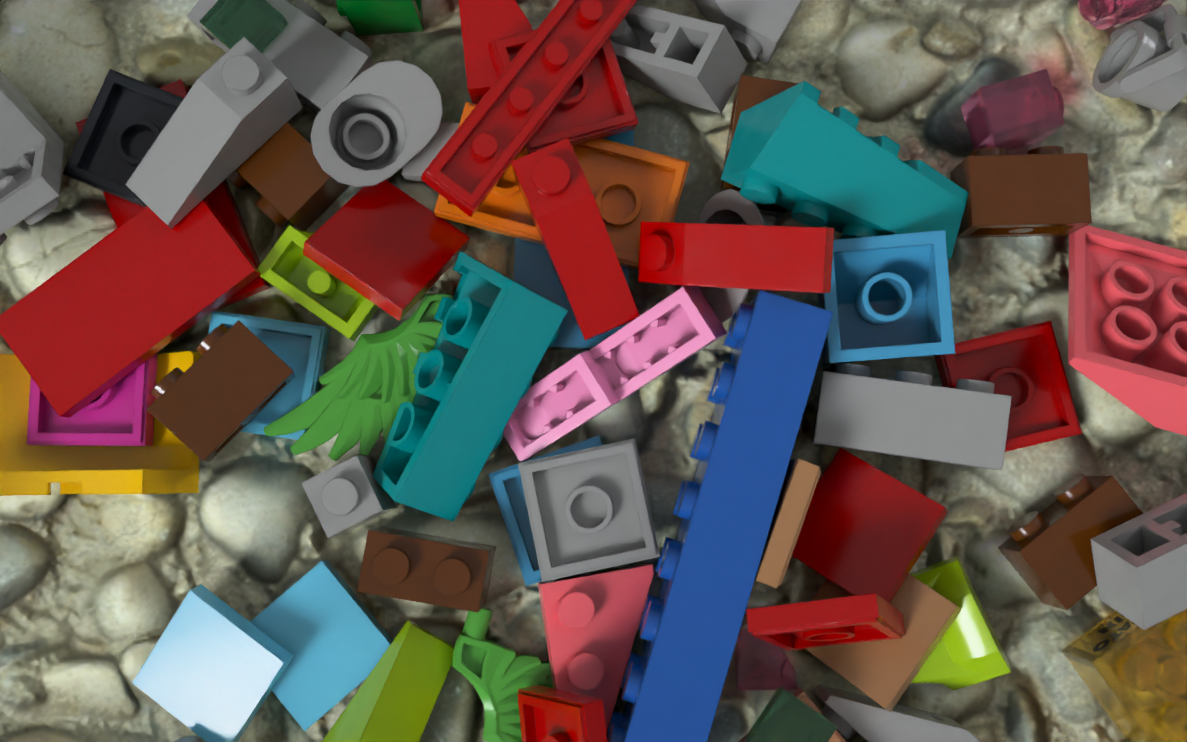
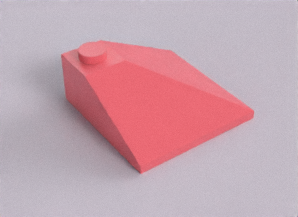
M1090 225L1069 234L1068 364L1156 428L1186 436L1187 251Z

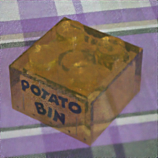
M1187 609L1146 630H1143L1117 611H1114L1062 650V653L1128 742H1187Z

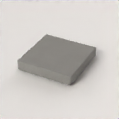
M635 439L518 463L542 582L660 557Z

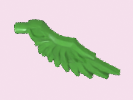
M444 293L426 294L413 315L395 329L382 333L361 334L353 350L345 359L319 377L320 383L326 386L286 415L265 426V435H288L308 429L290 447L294 455H299L321 446L338 434L328 455L332 460H339L359 441V453L369 455L377 443L382 430L383 441L386 442L400 404L407 401L413 402L417 392L414 386V368L420 353L432 351L443 323L434 319L442 296L453 299V295Z
M483 607L479 612L468 611L463 631L460 632L455 642L453 667L474 685L484 705L483 739L486 742H522L517 696L518 689L533 685L553 688L550 662H541L539 657L534 654L516 655L513 648H507L486 639L493 610Z

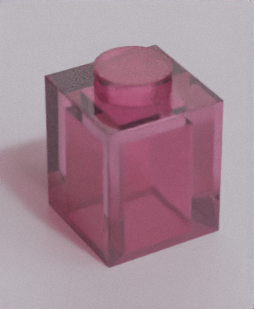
M1047 69L981 87L961 106L974 150L987 147L1005 148L1007 152L1042 142L1065 124L1063 119L1064 101L1059 89L1052 86Z

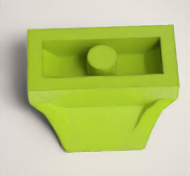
M289 225L259 265L260 277L355 342L378 309V306L303 255L304 242L314 232L309 233L297 230Z
M958 555L910 573V575L961 609L958 616L912 680V684H943L954 691L1011 672L1008 659Z

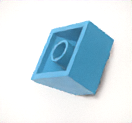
M945 230L834 240L830 293H818V308L833 312L822 349V364L955 354Z

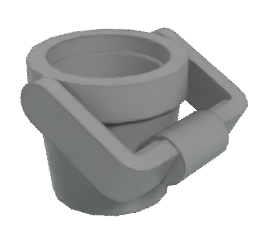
M1167 4L1113 31L1110 36V43L1103 51L1093 74L1092 86L1095 91L1110 98L1119 97L1160 112L1173 108L1187 93V17L1178 15L1174 6ZM1164 30L1165 38L1160 36L1159 32Z

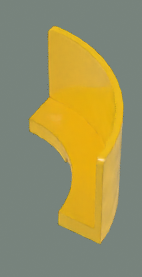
M183 351L158 354L156 385L177 367L183 372L188 370L201 357L200 353L197 351ZM0 354V496L51 495V483H60V494L199 493V457L155 417L153 446L27 445L31 376L15 354Z

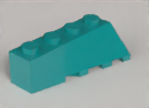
M806 81L740 113L721 180L741 188V196L752 202L760 204L775 203L792 211L791 217L799 223L814 227L826 226L834 228L835 231L842 233L841 239L945 230L947 257L951 259L969 192L922 160L902 161L897 156L900 145L887 136H865L857 131L860 118L843 106L835 107L831 113L817 104L821 91Z
M460 251L453 268L454 271L462 274L453 299L442 296L434 319L443 323L434 348L428 353H420L413 374H415L414 386L417 391L413 402L407 401L400 404L373 473V478L395 502L453 522L462 505L471 497L481 470L491 452L501 442L507 422L519 400L528 392L532 376L548 347L558 337L560 325L568 312L567 309Z

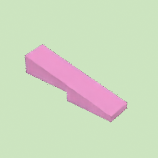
M683 286L589 351L578 354L531 386L526 395L519 400L504 428L503 435L520 463L527 461L728 333L699 287Z

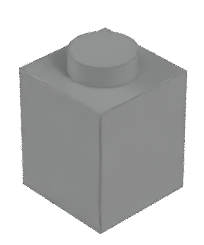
M356 455L302 482L327 538L346 534L396 508L392 498L373 478L376 465L372 456Z

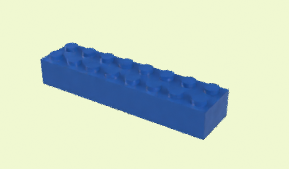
M760 290L748 305L740 303L737 312L731 317L727 328L728 334L725 335L723 345L731 347L732 352L728 363L723 361L721 367L716 368L710 384L706 401L716 405L711 421L705 420L704 424H699L693 440L690 457L699 461L693 481L682 480L672 514L681 517L675 540L665 537L660 557H658L655 569L656 572H659L658 577L663 578L658 597L647 595L638 629L641 630L640 638L645 639L640 655L630 652L620 688H623L621 700L626 701L623 714L613 711L606 733L607 742H707L833 315L832 311Z

